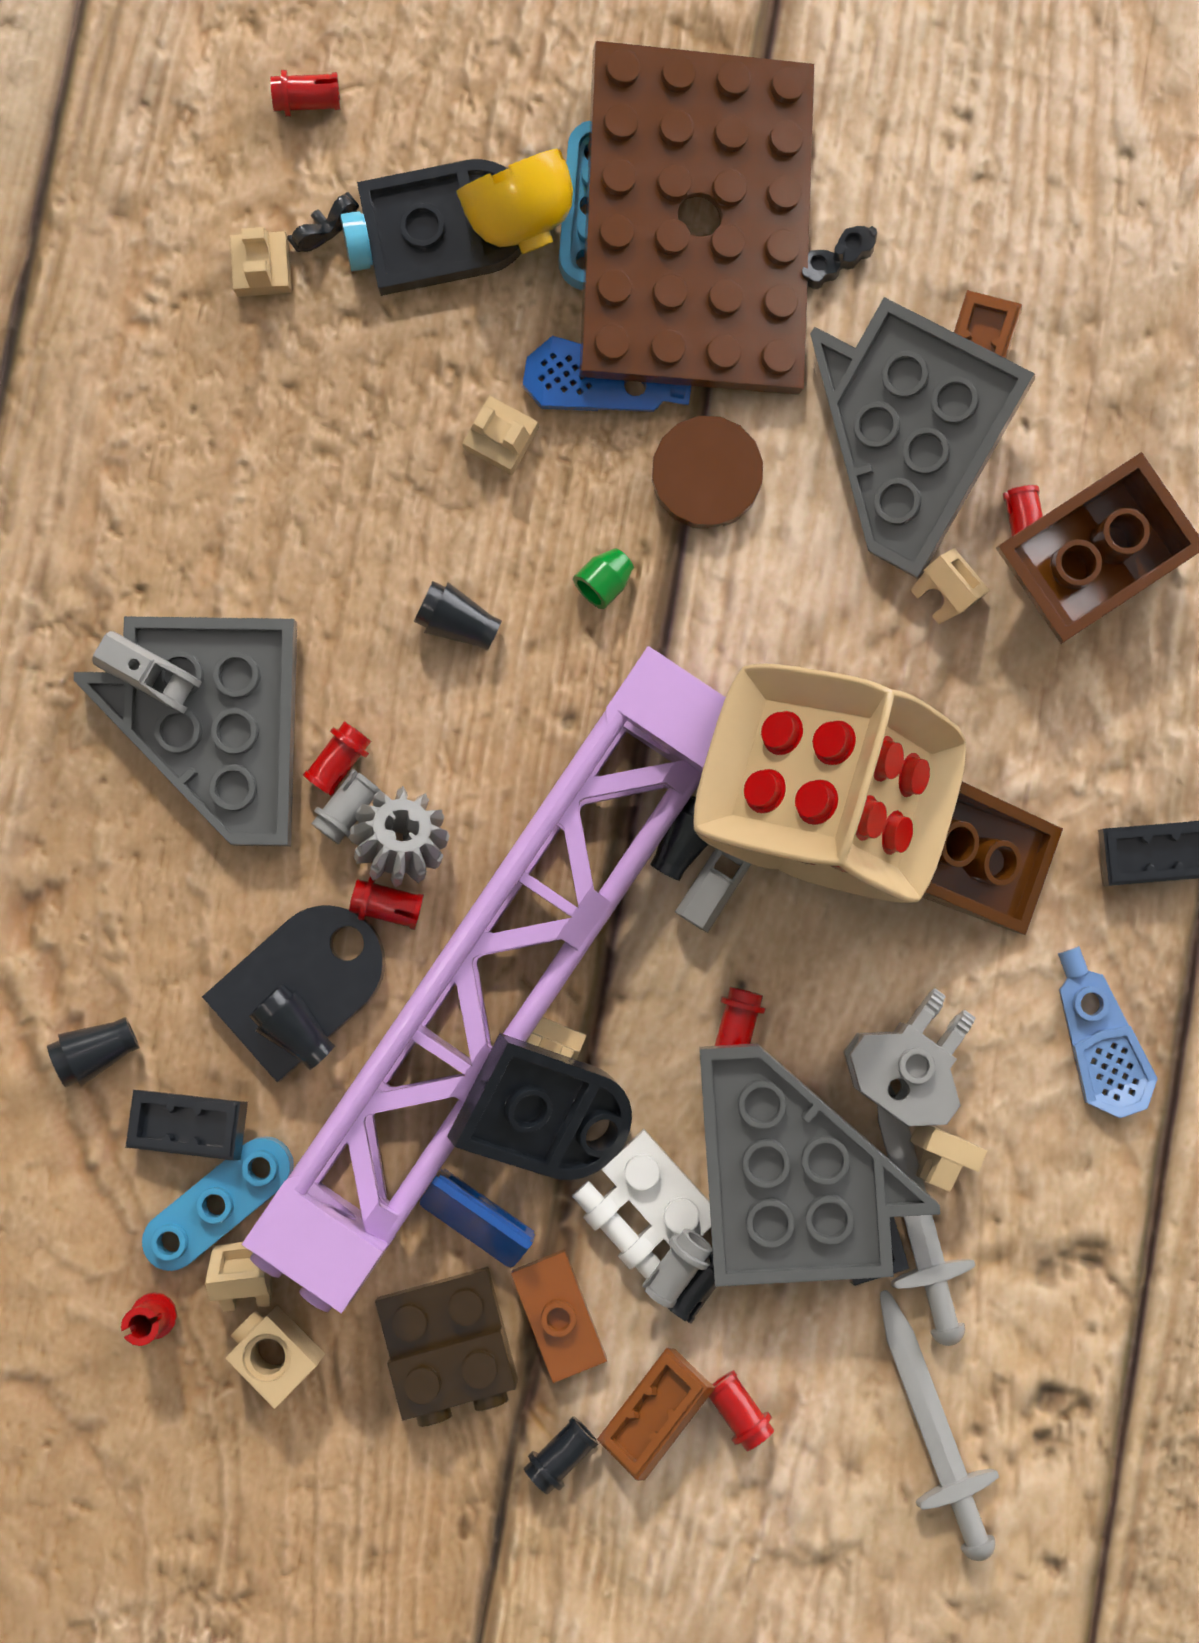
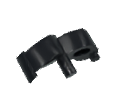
M865 226L847 228L840 236L834 248V253L828 250H811L808 253V269L805 267L802 269V276L807 280V287L819 289L824 282L835 280L841 269H853L861 259L871 257L876 244L877 229L873 226L870 228Z

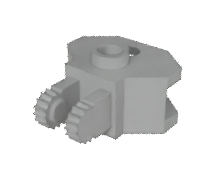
M935 988L929 992L907 1023L900 1022L893 1032L857 1033L844 1050L853 1087L908 1126L947 1125L961 1106L950 1070L957 1060L952 1054L969 1032L976 1018L966 1010H962L961 1013L951 1020L947 1030L937 1044L927 1038L922 1033L930 1021L940 1012L946 998L944 994ZM894 1079H899L901 1084L900 1091L896 1095L890 1096L888 1093L890 1082Z

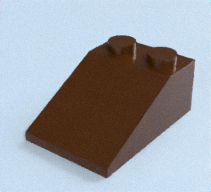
M1140 452L1000 544L996 549L1060 644H1062L1199 553V534L1144 454Z
M962 781L937 869L922 898L1010 931L1026 935L1063 828Z

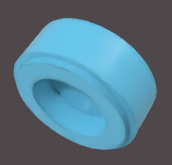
M360 211L340 214L351 272L370 269L373 261L364 214H361Z

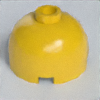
M558 148L510 164L508 169L493 176L489 173L456 191L466 218L473 230L484 241L497 247H508L518 244L522 255L554 242L550 231L565 221L572 207L573 196L569 169L561 150H558Z

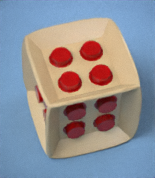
M751 664L743 666L726 695L703 766L694 806V831L707 844L755 866L778 869L783 873L809 883L864 897L899 903L919 902L929 887L937 869L957 803L966 760L965 737L956 724L927 703L913 695L892 690L876 682L859 677L779 664Z

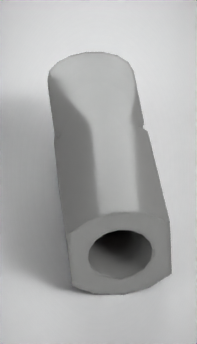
M109 631L104 635L93 654L92 662L96 667L181 713H185L187 710L183 703L193 686L199 688L202 684L200 680L190 673L115 631ZM162 669L171 672L173 676L163 693H160L153 689L152 686Z
M715 848L675 913L708 933L751 864ZM721 854L740 866L732 879L713 868Z

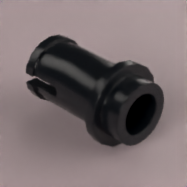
M713 1251L709 1255L711 1263L706 1270L699 1269L677 1298L673 1308H668L676 1316L690 1324L693 1323L695 1316L716 1288Z
M572 1416L569 1423L539 1453L532 1451L528 1455L530 1462L524 1467V1471L531 1481L548 1495L554 1488L561 1490L565 1486L562 1479L593 1448L595 1449L599 1443L587 1427L576 1417Z

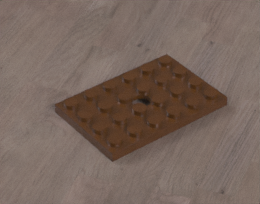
M595 41L592 58L579 377L799 395L804 389L807 280L802 276L803 267L808 269L815 64ZM700 197L710 201L716 207L720 223L714 233L703 237L690 234L688 227L678 219L679 206L685 200Z

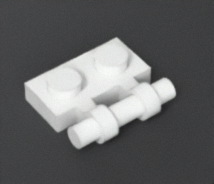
M645 1129L638 1133L602 1168V1171L616 1185L604 1197L589 1181L572 1195L586 1212L583 1217L594 1231L600 1228L621 1251L618 1255L619 1259L629 1270L635 1267L645 1279L651 1276L661 1262L652 1250L663 1239L669 1244L673 1234L680 1235L684 1229H690L702 1236L711 1228L709 1200ZM628 1200L650 1223L639 1235L617 1213L619 1208Z

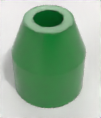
M614 548L590 559L573 576V582L579 592L591 604L599 609H605L625 589L634 566L625 553Z

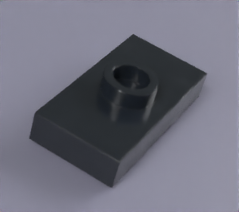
M1199 821L1098 830L1104 887L1199 879Z
M133 1090L125 1148L225 1160H241L248 1102Z

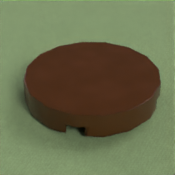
M696 416L678 423L662 437L653 456L652 483L659 504L674 520L692 528L708 529L709 527L726 526L736 522L752 508L762 486L763 460L756 441L741 425L721 416Z

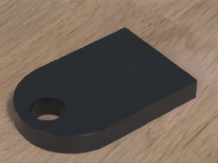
M471 159L357 182L380 295L383 296L487 275L500 271L512 264L522 254L519 245L497 247L484 241L470 225L456 192L464 185L489 173L493 176L508 168L489 160Z
M321 905L298 912L202 996L276 1082L282 1081L302 1062L255 1032L258 1026L249 1015L269 994L282 983L291 993L297 990L329 1039L374 997L381 985L385 971V953L380 937L366 919L364 921L358 920L359 914L349 912V909ZM345 927L357 929L364 939L362 952L353 960L340 958L333 948L335 935Z
M499 1033L447 1137L456 1148L554 1179L575 1180L598 1172L621 1151L631 1129L632 1109L625 1091L602 1069ZM600 1120H609L608 1128L600 1138L591 1141L586 1140L587 1132L594 1123Z

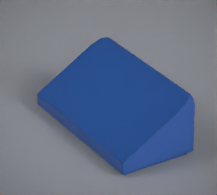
M441 1169L420 1199L422 1208L507 1267H514L533 1243L535 1237L534 1230L446 1169L444 1171Z

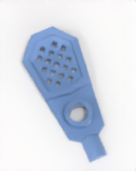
M1080 946L1058 953L1067 977L1059 992L1085 1103L1117 1118H1123L1148 1109L1158 1078L1132 1027L1126 1021L1104 976L1088 971ZM1088 993L1095 994L1099 999V1008L1092 1015L1086 1014L1081 1007V1000ZM1112 1043L1115 1044L1114 1049L1111 1048ZM1097 1048L1100 1049L1099 1054L1095 1053ZM1122 1048L1126 1049L1124 1053L1121 1052ZM1107 1053L1111 1054L1109 1059L1106 1058ZM1092 1058L1095 1059L1094 1064L1090 1063ZM1118 1058L1121 1059L1119 1064L1116 1063ZM1103 1063L1106 1064L1104 1069L1101 1068ZM1128 1063L1132 1064L1130 1069L1126 1068ZM1113 1068L1116 1069L1115 1074L1111 1073ZM1098 1074L1101 1075L1100 1079L1096 1078ZM1134 1078L1137 1079L1135 1084L1132 1083ZM1108 1079H1111L1110 1085L1107 1084ZM1118 1084L1122 1085L1120 1089H1117ZM1103 1089L1107 1090L1105 1095L1102 1094ZM1130 1089L1133 1090L1131 1095L1128 1094ZM1115 1094L1118 1095L1116 1100L1113 1099Z

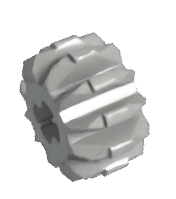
M404 786L397 790L395 800H391L385 793L379 790L374 795L373 806L362 804L356 814L358 824L352 826L350 831L351 843L359 845L354 853L356 864L372 863L369 873L372 880L381 877L384 872L391 873V881L395 888L402 884L404 873H407L419 884L420 881L425 879L426 867L438 868L443 859V854L440 850L447 846L449 840L448 831L440 828L444 820L442 810L426 811L429 802L426 793L417 797L414 802L407 800L408 794ZM396 832L403 834V841L396 840Z

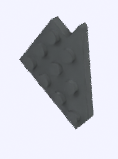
M884 297L856 348L816 327L813 328L810 335L868 551L919 579L925 572L924 569L932 560L1033 384L1035 373Z
M124 616L123 637L185 670L202 682L199 688L193 686L183 703V706L187 707L186 712L181 713L166 706L107 672H74L73 680L231 845L291 847L297 622L294 619ZM162 669L152 688L163 693L173 674Z
M758 1043L699 1047L715 1287L894 1277L890 1217L939 1215V1203Z

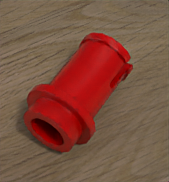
M281 70V76H270L274 112L284 111L285 117H291V111L341 110L337 72H332V74L288 76L287 70Z
M1024 485L1003 493L1012 536L1043 517L1039 498V486Z
M345 721L339 729L333 727L330 730L334 736L308 771L306 770L303 774L307 780L330 796L334 795L335 789L359 757L363 756L366 758L369 755L366 748L372 742Z
M371 876L368 881L357 879L350 901L349 912L359 914L358 920L364 921L367 916L415 930L424 894H415L376 884Z
M730 987L728 996H721L720 1002L724 1003L725 1007L714 1046L751 1044L758 1014H764L766 1008L761 1006L763 995Z
M152 1292L143 1295L136 1300L131 1310L122 1319L121 1331L128 1328L131 1330L124 1338L136 1346L147 1345L153 1340L163 1338L171 1332L176 1324V1306L169 1297L162 1293ZM157 1316V1321L151 1324L146 1317L150 1319Z
M734 1370L726 1373L712 1384L715 1389L708 1398H710L735 1434L731 1438L734 1445L741 1443L746 1451H750L773 1434L774 1429L769 1423L772 1416L769 1412H761L737 1378Z

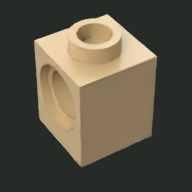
M276 1305L265 1318L255 1310L236 1329L231 1337L238 1345L225 1359L275 1409L319 1364L325 1353ZM273 1339L279 1342L285 1351V1362L279 1365L267 1363L259 1352L260 1340Z

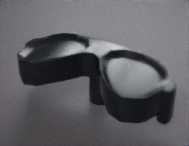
M346 192L345 195L339 196L334 201L327 219L319 209L315 210L311 217L316 224H303L297 227L292 235L287 236L288 241L296 252H309L318 248L343 230L340 214L357 212L359 204L349 192Z

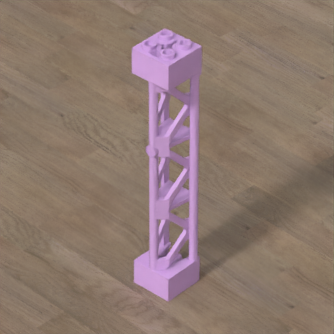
M648 646L607 705L603 715L287 1180L283 1182L243 1241L242 1245L253 1252L250 1260L258 1268L273 1277L279 1278L283 1273L302 1286L299 1291L300 1295L311 1305L322 1311L329 1312L331 1308H334L342 1313L454 1149L447 1135L493 1047L491 1045L478 969L479 958L484 955L557 940L565 941L503 1033L526 1042L698 787L716 723L726 697ZM626 732L671 761L670 763L597 776ZM662 788L668 789L600 891H595L580 816L581 808L587 804ZM560 829L565 833L578 907L530 876V873ZM522 885L572 917L496 933L491 932ZM455 984L458 990L470 1058L426 1028ZM415 1043L462 1073L396 1087L388 1085ZM451 1097L459 1099L389 1201L387 1199L376 1131L375 1113ZM347 1144L350 1150L361 1210L321 1183Z

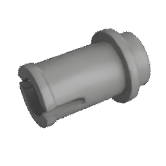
M352 769L347 779L323 809L316 807L314 812L317 814V817L311 824L337 844L345 836L350 839V829L357 821L356 814L358 808L362 804L370 805L374 795L380 789L362 774Z
M684 1229L680 1235L673 1234L669 1240L670 1250L651 1276L642 1284L646 1288L645 1292L654 1301L667 1308H673L677 1298L699 1269L706 1270L711 1263L709 1255L713 1251L711 1245L702 1236L690 1229Z

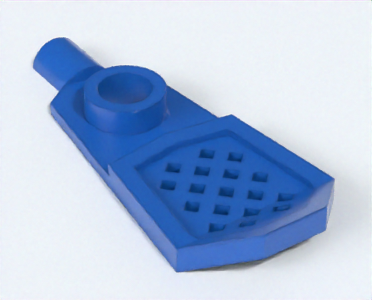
M551 336L527 356L522 388L541 409L654 412L663 401L689 405L692 386L641 382L645 387L644 393L639 396H632L627 393L624 387L628 381L587 377L581 380L579 377L581 344L556 336Z

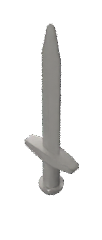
M889 1084L888 1093L890 1096H894L895 1093L891 1084ZM877 1105L878 1123L887 1157L925 1190L923 1179L916 1176L919 1163L914 1145L910 1142L911 1133L909 1126L900 1122ZM932 1215L904 1216L917 1268L893 1279L891 1286L897 1289L924 1286L935 1324V1329L930 1331L932 1337L942 1345H955L964 1336L965 1324L958 1323L947 1280L975 1267V1262L969 1259L944 1261Z
M883 1290L880 1293V1303L886 1340L940 1482L938 1486L916 1500L917 1507L924 1510L951 1504L965 1541L961 1546L962 1552L971 1560L984 1561L994 1552L995 1538L993 1535H987L972 1495L989 1486L999 1478V1474L994 1469L978 1470L971 1473L966 1472L915 1333L892 1295L888 1291Z

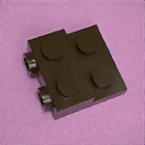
M489 1267L380 1296L375 1300L390 1357L387 1365L402 1421L416 1417L418 1426L425 1427L451 1418L452 1412L450 1407L473 1401L474 1409L476 1411H483L498 1407L509 1400L507 1392L516 1389L518 1376Z

